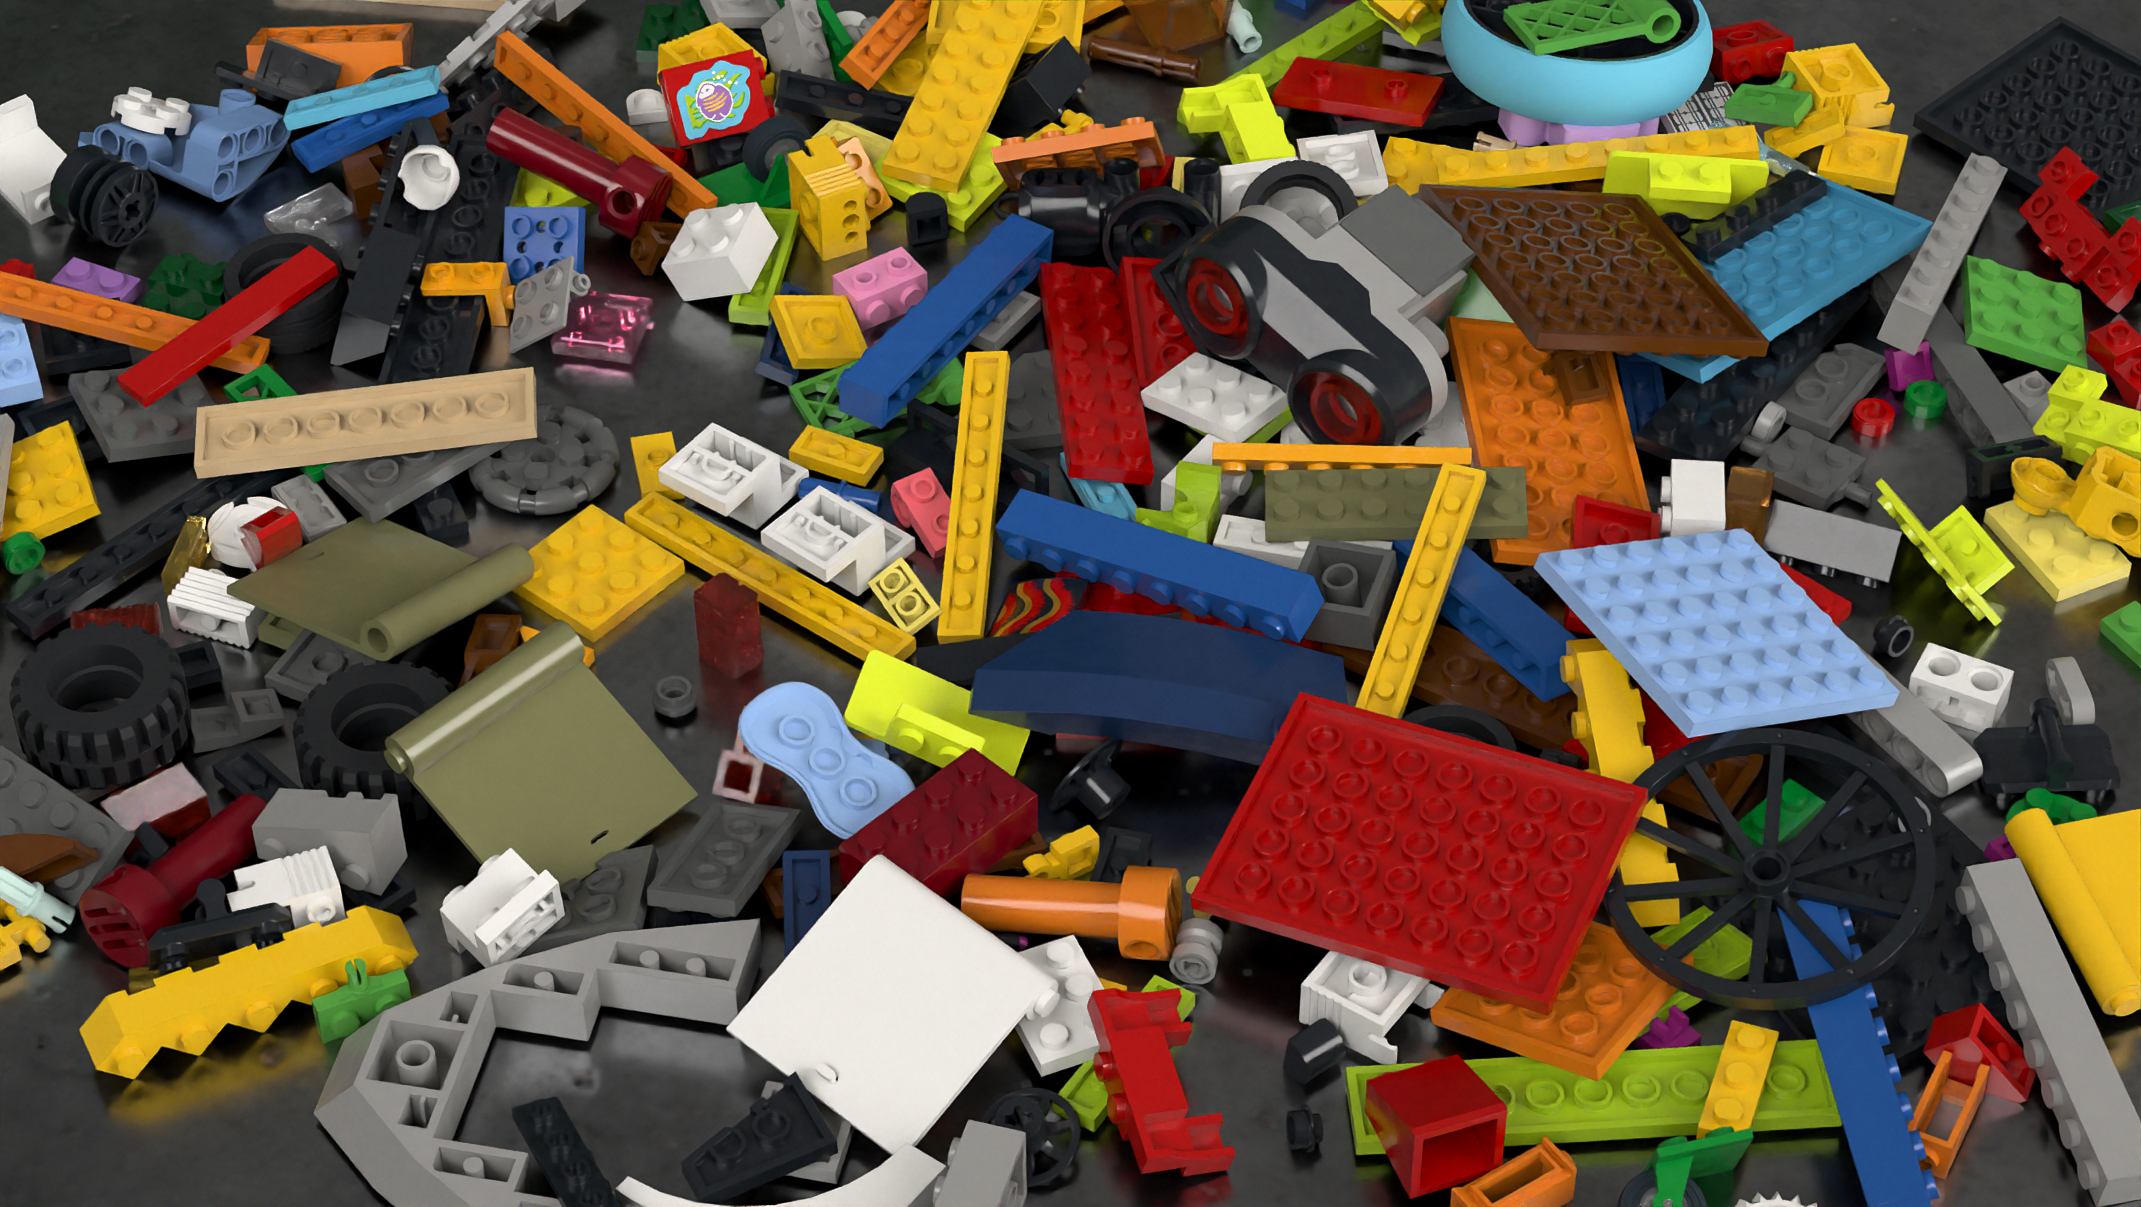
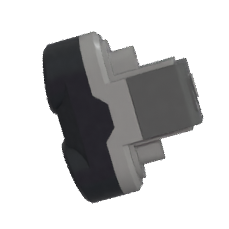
M1393 184L1380 194L1367 200L1327 230L1309 217L1301 218L1295 222L1286 214L1272 207L1264 205L1247 206L1195 241L1181 253L1175 269V291L1181 314L1197 340L1220 357L1231 360L1245 357L1287 395L1288 405L1296 424L1311 442L1317 445L1398 446L1437 416L1445 405L1448 383L1441 359L1448 353L1449 344L1445 334L1437 325L1447 317L1468 277L1467 273L1476 257V252L1462 241V236L1456 229L1420 198H1412L1397 184Z

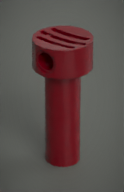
M506 107L498 114L487 136V150L599 206V225L630 241H633L637 236L642 221L657 222L672 190L673 174L664 168L635 154L628 157L621 165L509 107Z
M244 793L145 870L136 865L123 864L85 891L79 902L80 915L87 932L96 945L112 960L125 967L139 968L147 964V942L159 928L181 923L180 913L197 900L198 885L203 880L210 878L219 881L223 880L257 853L252 825L265 809L267 803L254 794Z

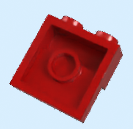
M1763 19L1711 29L1713 54L1709 69L1713 75L1723 81H1727L1728 84L1742 83L1753 75L1764 77L1779 75L1783 68L1786 53H1794V39Z

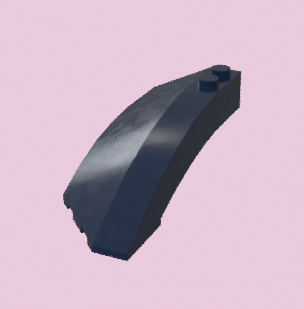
M1074 610L976 669L973 675L967 714L1052 736L1055 733L1105 738L1119 737L1121 740L1196 751L1260 766L1299 692L1347 705L1348 699L1342 657L1255 634L1185 620L1120 612Z

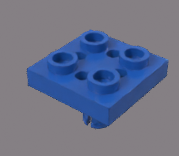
M505 207L503 262L507 263L511 285L517 286L519 282L539 273L540 263L544 264L541 267L542 271L570 256L574 257L573 270L583 274L585 208ZM542 222H545V225H542V227H539V225H540ZM523 242H525L523 250L526 251L524 253H522L520 250V246Z

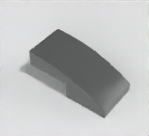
M274 688L230 692L228 706L191 709L192 722L187 735L194 753L212 751L241 744L269 733L284 725L285 716Z

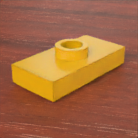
M672 432L630 437L641 497H645L654 490L670 500L685 498V495L659 483L658 469L677 454Z

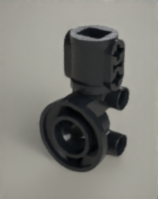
M1115 158L1106 162L1103 166L1104 181L1098 178L1096 172L1085 168H1037L1025 172L1020 179L1019 216L1054 230L1052 256H1085L1097 252L1100 246H1103L1107 263L1118 276H1120L1119 266L1123 256L1165 259L1212 221L1218 225L1221 224L1220 166L1218 162L1209 158H1195L1185 163L1183 193L1168 186H1154L1140 191L1139 164L1129 158ZM1161 219L1170 221L1172 223L1168 225H1156L1150 222V220Z

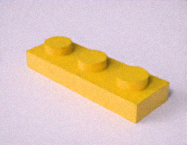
M1735 1020L1731 1021L1700 1118L1696 1140L1703 1139L1708 1132L1722 1127H1733L1735 1132L1752 1128L1777 1047L1778 1031Z

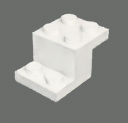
M1297 156L1220 166L1221 223L1239 211L1244 193L1261 173L1281 162L1298 160ZM1291 187L1279 190L1269 197L1264 206L1281 211L1295 222L1304 217L1312 218L1326 230L1338 222L1335 207L1327 197L1314 189Z
M712 422L659 468L658 476L659 483L725 517L730 516L757 530L798 493L801 480L809 477V471Z
M820 485L761 531L762 545L827 583L831 580L856 596L866 591L870 587L868 582L901 556L905 559L915 551V538L855 502L851 500L847 502Z
M511 847L501 856L496 854L485 861L478 871V876L466 887L460 885L453 889L445 897L442 903L443 907L439 909L448 942L460 954L467 949L485 968L514 960L565 915L559 882L546 869L538 875Z

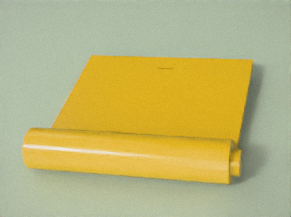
M2040 808L2029 809L2017 814L2008 821L2004 828V833L2017 857L2020 858L2029 879L2101 1009L2106 1014H2115L2116 1016H2126L2141 1009V809L2054 826L2045 810Z

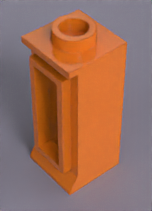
M1943 1050L1913 1113L1914 1120L1909 1122L1907 1128L1909 1132L1919 1130L1927 1157V1159L1918 1161L1921 1171L1931 1169L1934 1176L1946 1180L1949 1169L1978 1106L1984 1098L1990 1066L1980 1064L1973 1087L1948 1078L1953 1053ZM1942 1100L1963 1108L1948 1141L1926 1134Z
M1545 1136L1542 1138L1541 1144L1464 1187L1452 1188L1450 1207H1561L1573 1200L1577 1168L1571 1156L1566 1151L1559 1150Z

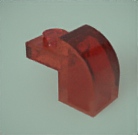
M738 729L734 749H722L712 793L753 804H765L776 791L783 772L764 763L753 755L744 745Z

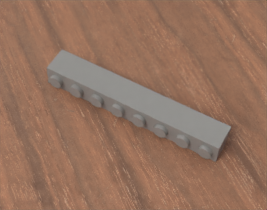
M1974 153L1970 154L1896 294L1876 339L1915 356L1995 199L2008 168L1999 165L1991 157L1978 156Z
M2020 858L1966 866L1961 884L1956 888L1955 892L1958 910L1961 914H1966L1972 927V938L1975 948L1978 952H1983L1989 965L1991 984L1995 990H2000L2005 1001L2008 1022L2013 1029L2018 1030L2024 1044L2025 1060L2031 1069H2035L2041 1082L2044 1103L2048 1108L2053 1109L2059 1122L2061 1141L2065 1148L2072 1151L2077 1163L2080 1184L2085 1190H2089L2096 1207L2140 1200L2141 1121Z

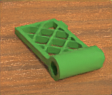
M1550 0L1534 4L1527 2L1508 6V9H1504L1503 20L1534 56L1639 35H1645L1654 43H1663L1676 35L1681 24L1679 13L1667 0ZM1609 4L1610 8L1601 7L1599 5ZM1563 12L1573 13L1574 15L1564 14ZM1587 16V17L1597 18V19H1600V20L1598 21V20L1589 19V18H1584V17ZM1527 19L1536 20L1537 22L1527 21ZM1612 21V22H1617V23H1622V24L1618 25V24H1613V23H1610V22ZM1548 23L1556 24V25H1561V26H1564V27H1563V28H1561V27H1556V26L1548 25ZM1574 29H1580V30H1585V31H1584V32H1581V31H1576V30H1574ZM1543 36L1548 37V39L1539 40L1537 37Z
M957 356L914 398L926 404L937 401L943 406L961 403L964 367ZM858 360L788 387L792 400L808 425L852 439L855 438L854 433L874 426L839 411V406L832 405L836 396H840V392L837 390V383L842 372L847 368L850 369ZM816 391L827 393L822 403L804 398V396ZM907 405L895 417L907 413ZM826 415L843 418L841 423L826 429L821 425Z

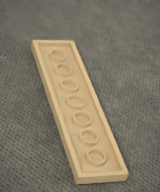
M519 368L197 407L195 472L197 478L200 479L537 438L536 378L534 368Z

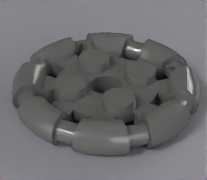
M551 404L536 405L537 438L514 440L511 444L467 469L475 489L482 491L484 498L493 505L517 514H521L523 510L533 511L536 516L553 515L574 510L577 508L578 503L584 500L590 502L598 497L615 477V467L619 465L620 451L613 432L607 427L602 428V421L593 414L571 406H565L564 410L552 409ZM547 460L552 462L546 465L539 461ZM527 490L537 491L536 495H528Z

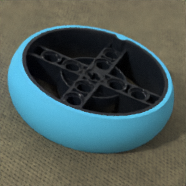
M1447 0L1441 19V40L1446 59L1455 76L1466 88L1487 102L1507 111L1559 124L1618 126L1644 122L1666 115L1683 105L1697 91L1708 72L1713 54L1710 22L1699 0H1667L1681 18L1678 32L1669 41L1654 43L1645 35H1639L1537 56L1533 55L1503 20L1504 9H1508V6L1527 2L1534 4L1550 0ZM1609 4L1599 5L1601 7L1610 8ZM1563 12L1564 14L1574 15L1573 13ZM1587 16L1584 17V18L1594 19V20H1598V21L1600 20V19H1597V18H1592V17H1587ZM1527 19V21L1537 22L1536 20ZM1612 21L1610 22V23L1618 24V25L1622 24V23H1617V22H1612ZM1548 23V25H1552V26H1556V27H1561V28L1564 27V26H1561V25H1556V24ZM1574 29V30H1576V31H1581V32H1584V31H1585V30H1580V29ZM1543 36L1537 37L1539 40L1548 39V37Z

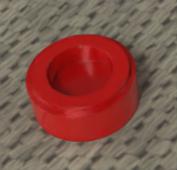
M1877 398L1863 399L1858 401L1853 407L1851 424L1862 435L1869 437L1884 436L1893 428L1895 411L1884 400Z

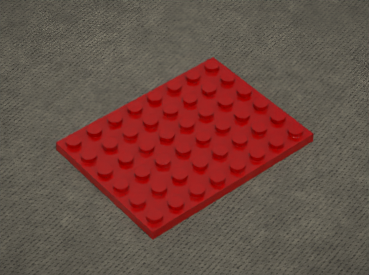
M1299 692L1190 897L1191 907L1201 912L1549 1015L1648 802V789Z

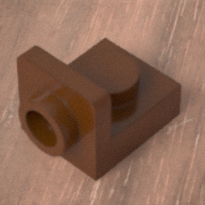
M642 221L637 236L632 241L630 256L644 275L652 276L654 274L660 257L666 258L683 224Z
M1558 349L1553 353L1554 358L1541 367L1544 376L1556 374L1566 406L1602 401L1609 395L1596 352L1594 354H1583L1575 350Z

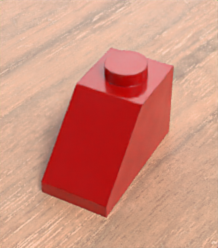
M1981 1002L1935 1017L1923 1052L1935 1066L1943 1050L1953 1053L1948 1075L1949 1079L1973 1087L1977 1070L1980 1064L1990 1066L1985 1089L1986 1094L2017 1103L2027 1101L2036 1071L2028 1066L2024 1050Z

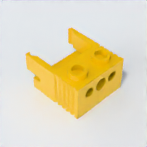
M722 22L692 32L689 35H684V37H679L678 40L673 39L672 42L668 41L666 44L658 45L657 84L660 85L658 73L661 70L753 49L755 58H761L765 72L767 59ZM770 72V74L765 75V80H761L764 96L774 94L775 74Z
M1856 43L1786 53L1781 75L1784 71L1788 73L1789 71L1793 72L1797 77V82L1791 89L1812 93L1814 106L1807 114L1837 102L1846 125L1863 128L1890 125L1895 106L1893 103L1889 105L1880 103L1887 102L1890 88Z
M827 134L805 140V146L808 147L811 157L807 156L803 150L788 154L791 209L799 210V228L806 238L809 239V242L815 248V251L818 252L823 262L866 249V231H869L871 226L865 210V200L869 199V191L864 178L855 175Z

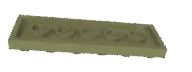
M1470 467L1486 471L1487 480L1466 539L1528 538L1525 467ZM1441 468L1265 470V542L1310 541L1311 537L1332 541L1416 540Z

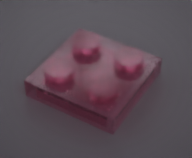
M588 290L585 296L572 299L569 303L566 327L554 332L551 339L552 353L632 364L653 314V300L650 298Z

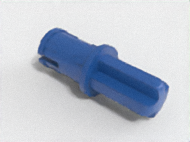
M810 477L801 480L798 490V498L800 500L820 485L847 502L851 500L879 517L882 513L885 496H883L884 492L850 486L849 482L842 480L840 484Z

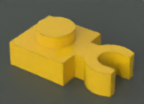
M1090 825L1062 835L1059 839L1050 843L1049 853L1045 855L1033 854L1023 861V866L1030 873L1025 877L1073 880L1092 871L1099 855V835Z

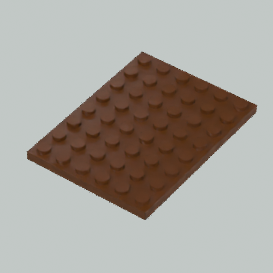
M1420 184L1417 197L1461 234L1462 241L1476 252V257L1470 267L1535 349L1546 353H1554L1557 349L1575 350L1583 354H1594L1596 351H1613L1625 356L1633 355L1634 352L1652 353L1661 357H1670L1672 354H1690L1697 358H1709L1711 355H1727L1738 360H1745L1748 356L1766 357L1770 343L1769 340L1641 195Z

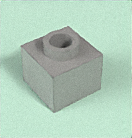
M2037 370L2002 385L2032 428L2050 405L2047 392L2052 387Z

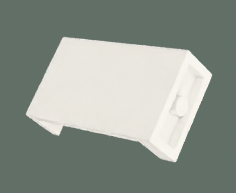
M24 94L0 105V194L32 225L55 215L49 200L50 187L57 168L67 155L38 127L33 101Z

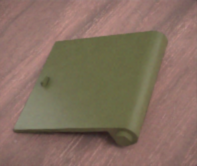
M361 516L228 585L227 594L376 660L387 661L526 584L533 577L534 564L529 552L519 544H506L479 559L384 518L372 525L364 516Z
M558 619L390 735L385 740L387 749L384 751V757L389 766L398 774L403 772L481 865L493 855L498 854L501 856L511 847L538 875L546 869L559 882V887L572 878L582 882L598 871L597 861L609 853L627 850L698 798V793L583 662L585 655L583 643L575 630L563 620ZM602 834H606L605 836L600 837L598 840L591 844V842L594 841L596 838H598Z

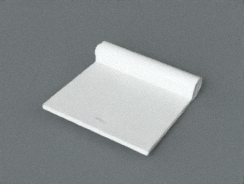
M881 854L876 855L864 865L726 1030L787 1077L796 1071L809 1094L889 1154L893 1155L906 1143L916 1147L1023 1016L1029 1020H1034L1039 1016L1042 1018L1047 1017L1054 1010L1060 999V994L1057 993L1059 984L1053 977Z

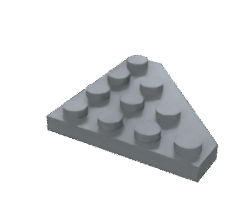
M507 0L486 20L487 23L478 29L473 37L468 36L438 66L441 75L439 89L447 95L449 93L447 89L453 84L458 88L466 84L476 74L474 70L482 65L484 69H487L493 65L497 35L509 30L524 42L528 38L526 33L541 21L539 15L549 9L555 1Z

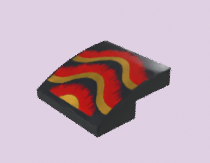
M1055 577L1032 579L1011 585L986 638L1041 631L1070 612L1083 610L1091 594L1089 580Z

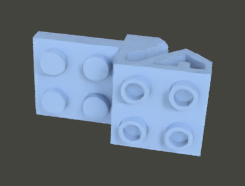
M0 313V408L44 398L22 318Z

